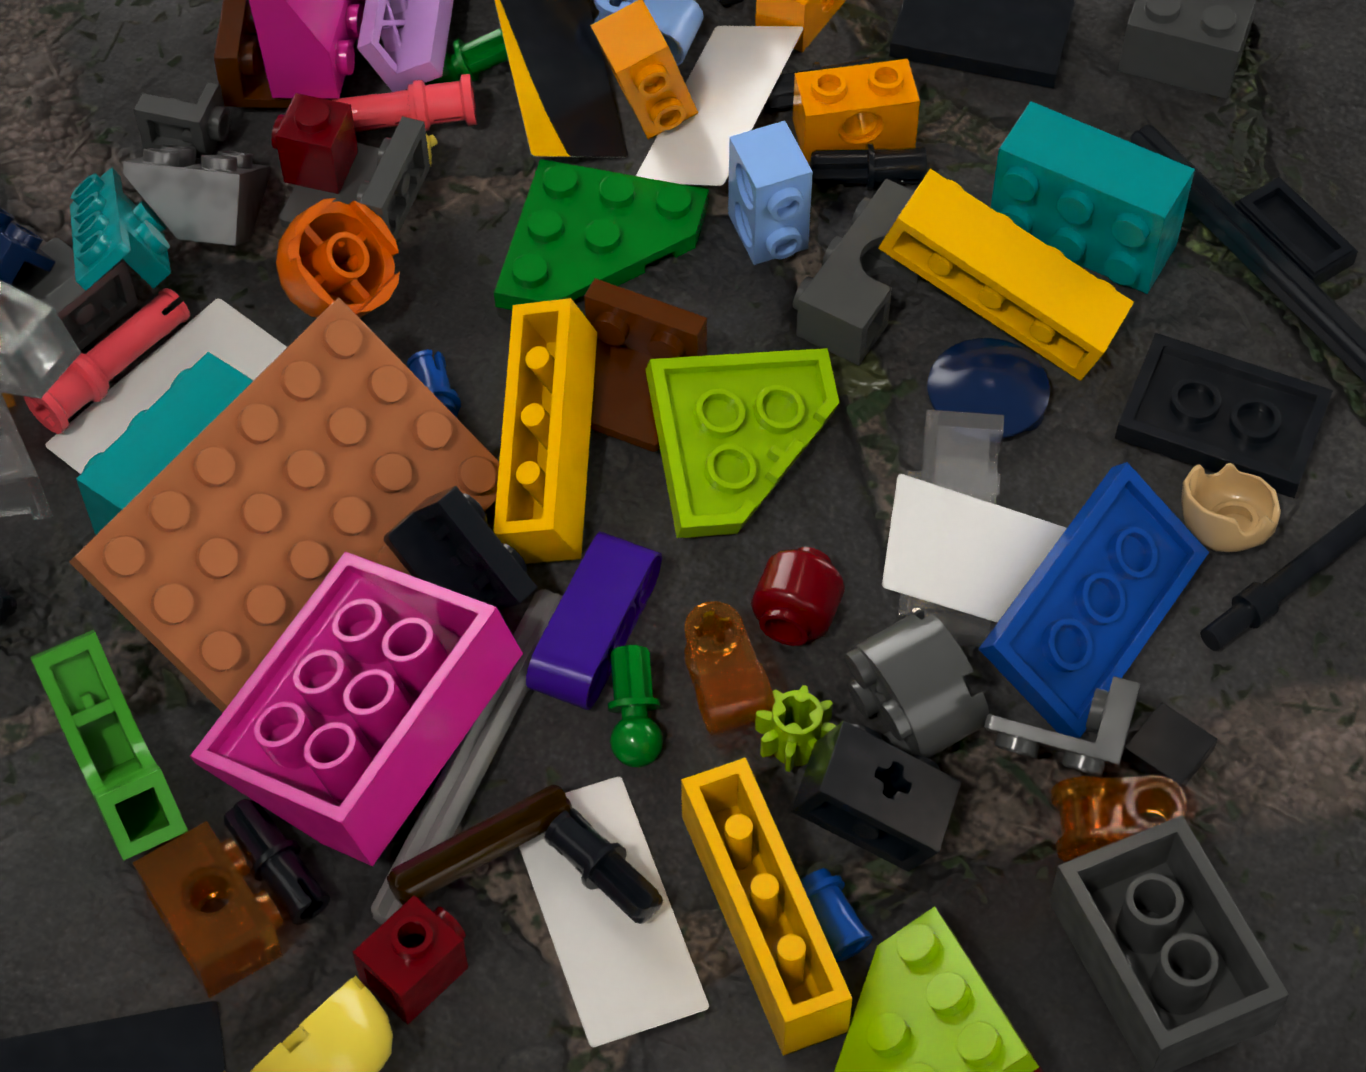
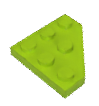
M828 348L649 360L645 371L676 537L688 538L739 533L834 414L839 404Z
M934 906L877 945L834 1072H1033L1039 1066L951 928Z

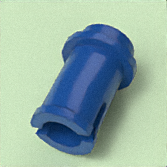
M422 350L413 354L408 359L406 366L457 418L461 408V401L458 393L450 387L445 357L441 352L437 351L434 355L435 366L432 350Z
M822 868L800 880L836 962L853 957L871 943L872 935L865 929L842 892L845 883L841 876H832L827 868Z

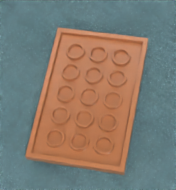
M338 297L99 531L69 563L223 713L345 551L411 575L384 542L385 534L426 498L454 486H457L462 493L473 497L483 510L486 511L496 500L499 461Z

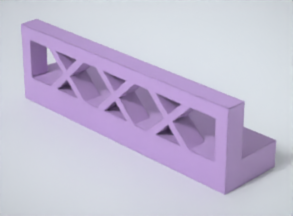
M454 0L365 1L357 49L392 92L408 89V84H413L415 80H423L426 83L442 77ZM380 36H381V39H382L384 48H383V47L381 46V44L379 43Z

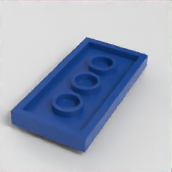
M1128 462L1114 466L1103 478L984 640L979 650L1057 733L1080 738L1087 729L1086 723L1096 688L1109 691L1113 676L1119 678L1124 676L1207 557L1209 551Z

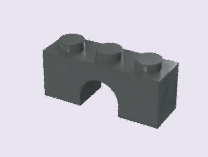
M885 179L872 198L865 196L860 201L854 212L850 229L843 238L836 236L831 241L825 252L821 269L814 278L810 276L805 277L796 291L793 309L798 310L797 337L822 349L828 348L829 352L858 366L861 364L887 327L892 287L871 278V276L893 274L915 284L921 278V276L878 249L915 191Z

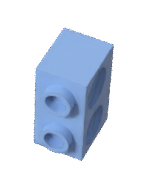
M786 121L729 137L728 215L754 265L773 259L788 258L796 252L808 249L813 171Z

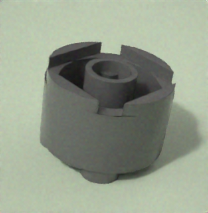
M924 609L915 611L852 646L851 650L845 653V661L855 679L847 684L850 695L865 718H869L874 714L878 716L887 730L886 733L882 734L884 742L909 755L930 758L984 727L987 714H989V708L983 691L972 697L970 696L965 676L974 671L968 659L945 625L933 614L925 617Z

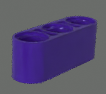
M599 532L594 537L532 654L526 674L527 688L585 710H590L595 705L612 672V650L626 645L656 585L662 564V554L660 552L604 532Z

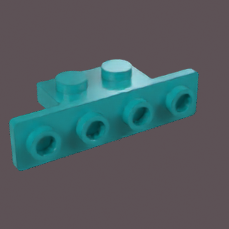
M110 168L101 177L97 174H92L83 180L71 195L73 202L70 205L76 282L84 290H87L123 259L154 289L171 274L167 251L170 245L165 239V233L163 232L167 228L166 225L147 203L141 201L136 206L123 193L121 176L113 168Z

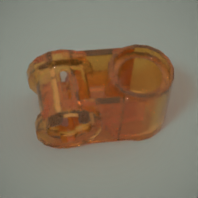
M718 601L704 602L694 607L687 615L684 625L687 642L684 658L695 689L699 710L708 733L714 736L754 724L757 711L767 710L772 712L774 697L766 672L760 661L756 658L741 616L730 605Z
M1160 775L1120 778L1072 777L1060 781L1050 791L1052 804L1060 813L1062 836L1056 842L1058 858L1064 862L1159 825L1143 820L1139 816L1140 813L1154 812L1169 821L1181 815L1185 819L1187 799L1183 789L1175 781Z

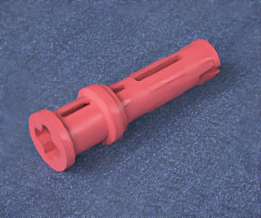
M462 74L460 81L425 85L423 80H415L413 84H408V90L332 100L351 104L355 132L398 126L402 116L424 121L425 131H429L431 125L457 121H466L468 126L477 125V112L471 74Z
M169 288L162 289L154 299L105 339L96 344L86 354L81 352L69 354L63 359V368L43 385L37 386L34 384L24 390L23 397L29 410L51 432L60 434L65 431L69 426L68 419L88 402H100L107 396L111 379L120 374L128 365L178 325L190 318V312L185 302L183 301L167 315H163L162 311L169 307L179 295Z

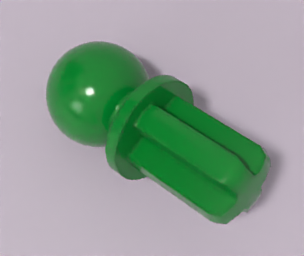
M497 29L467 43H464L462 39L455 40L453 42L455 53L451 55L446 52L442 77L426 82L425 85L460 81L462 74H471L472 83L479 80L478 73L507 61L508 56L502 30Z
M639 645L620 646L613 649L611 653L614 701L607 703L609 712L621 713L622 719L612 730L610 745L618 761L626 766L639 768L654 762L660 755L663 747L662 732L655 721L648 717V711L661 707L660 699L653 698L650 652L647 647Z

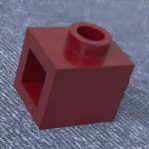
M295 93L286 114H280L276 118L271 137L272 147L278 150L284 183L335 194L340 193L358 153L351 104Z
M415 895L352 951L360 981L407 1025L468 969L463 941L466 938V934L461 925L442 907H437L432 911Z

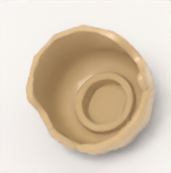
M1232 463L1226 464L1217 473L1208 475L1205 474L1204 468L1198 464L1191 469L1183 481L1181 505L1185 526L1204 547L1220 552H1239L1264 544L1275 533L1281 515L1277 492L1260 476L1238 471Z

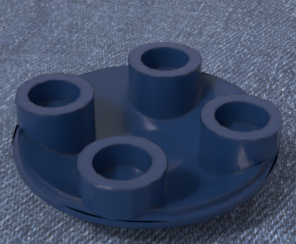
M994 338L970 339L948 348L932 365L927 382L928 396L933 409L949 425V432L952 437L964 443H974L981 438H1007L1024 431L1036 429L1043 421L1050 397L1049 379L1041 363L1024 348L1011 342Z

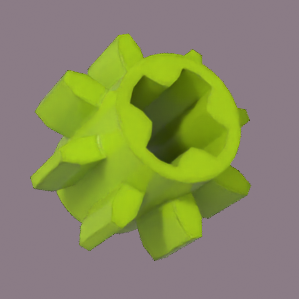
M802 685L799 690L789 691L784 694L777 689L773 690L772 712L767 710L756 712L755 730L764 734L761 738L760 754L762 757L774 754L780 762L784 763L786 772H791L794 766L808 764L815 742L836 727L833 723H829L832 718L833 702L831 700L819 702L814 695L809 693L808 686Z

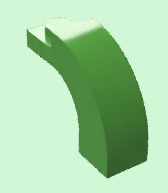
M91 630L31 656L30 659L55 712L62 732L123 861L188 832L162 770L153 759L135 723L95 631Z

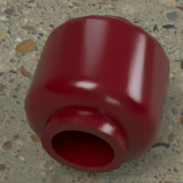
M800 547L798 549L782 550L772 555L766 564L751 599L752 610L759 621L760 629L771 639L790 646H800L805 644L806 641H814L825 636L845 592L843 577L835 566L832 565L830 558L815 548Z

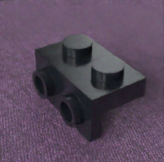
M457 486L426 498L384 536L386 545L412 576L493 605L498 610L520 604L537 588L526 573L527 565L521 555L514 548L502 543L486 524L487 516L481 505L470 495L462 493Z

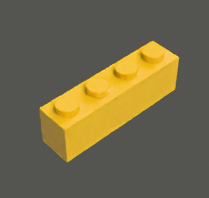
M931 168L878 247V249L1079 381L1083 379L1105 353L1134 303L1118 292L1109 282L1098 279L1066 258L1057 248L1040 241L1016 225L1011 218L996 212L964 191L958 183L944 178Z
M571 298L513 305L493 532L502 543L514 548L526 564L581 559L597 331Z
M746 757L681 779L683 821L782 1055L784 1056L847 1033L853 998Z

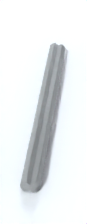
M541 589L534 594L513 634L523 655L446 762L388 875L394 867L453 837L529 689L526 686L529 662L544 630L563 597L562 595L547 589ZM387 877L371 906L373 919L381 925L403 906L396 900L393 892L390 890Z

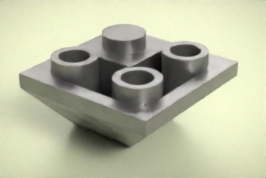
M161 145V149H144L143 157L123 161V175L177 239L236 246L250 241L269 181L270 166L252 164L253 154L218 151L217 155H201V158H196V148Z

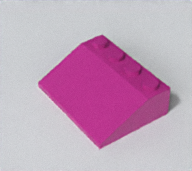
M249 0L272 98H293L295 93L317 98L340 97L345 76L352 75L354 71L355 40L359 39L366 0Z
M345 551L190 757L195 764L319 843L373 867L523 653L497 607Z

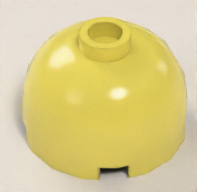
M355 975L300 1023L294 1032L270 1051L250 1072H379L390 1057L392 1050L393 1034L388 1016L375 996Z

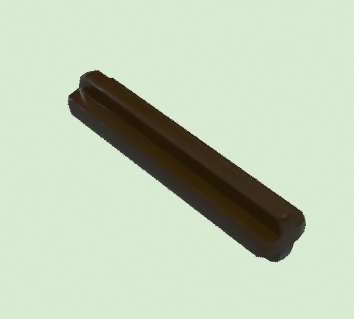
M550 785L394 867L387 877L389 888L401 905H404L414 895L420 900L543 834L560 813L565 810L569 813L572 808L571 802L560 786Z

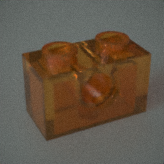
M207 821L133 862L146 896L209 999L283 956L275 930L284 926L279 911L264 889L256 894L252 893L243 879L251 871L240 849L231 837L220 843ZM211 900H229L219 911L213 913L200 912V909Z

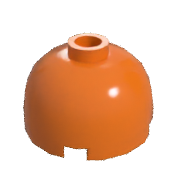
M335 198L323 199L297 215L280 238L276 259L280 285L290 301L307 315L317 318L339 297L361 318L387 302L399 283L400 271L394 275L395 263L393 256L399 253L396 239L384 220L365 204L352 201L349 204L340 201L332 202Z

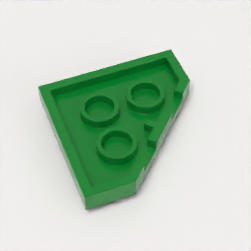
M540 159L494 290L495 307L512 310L513 305L568 298L575 300L586 294L594 278L619 286L644 274L645 265L672 253L677 258L695 249L709 205V189Z

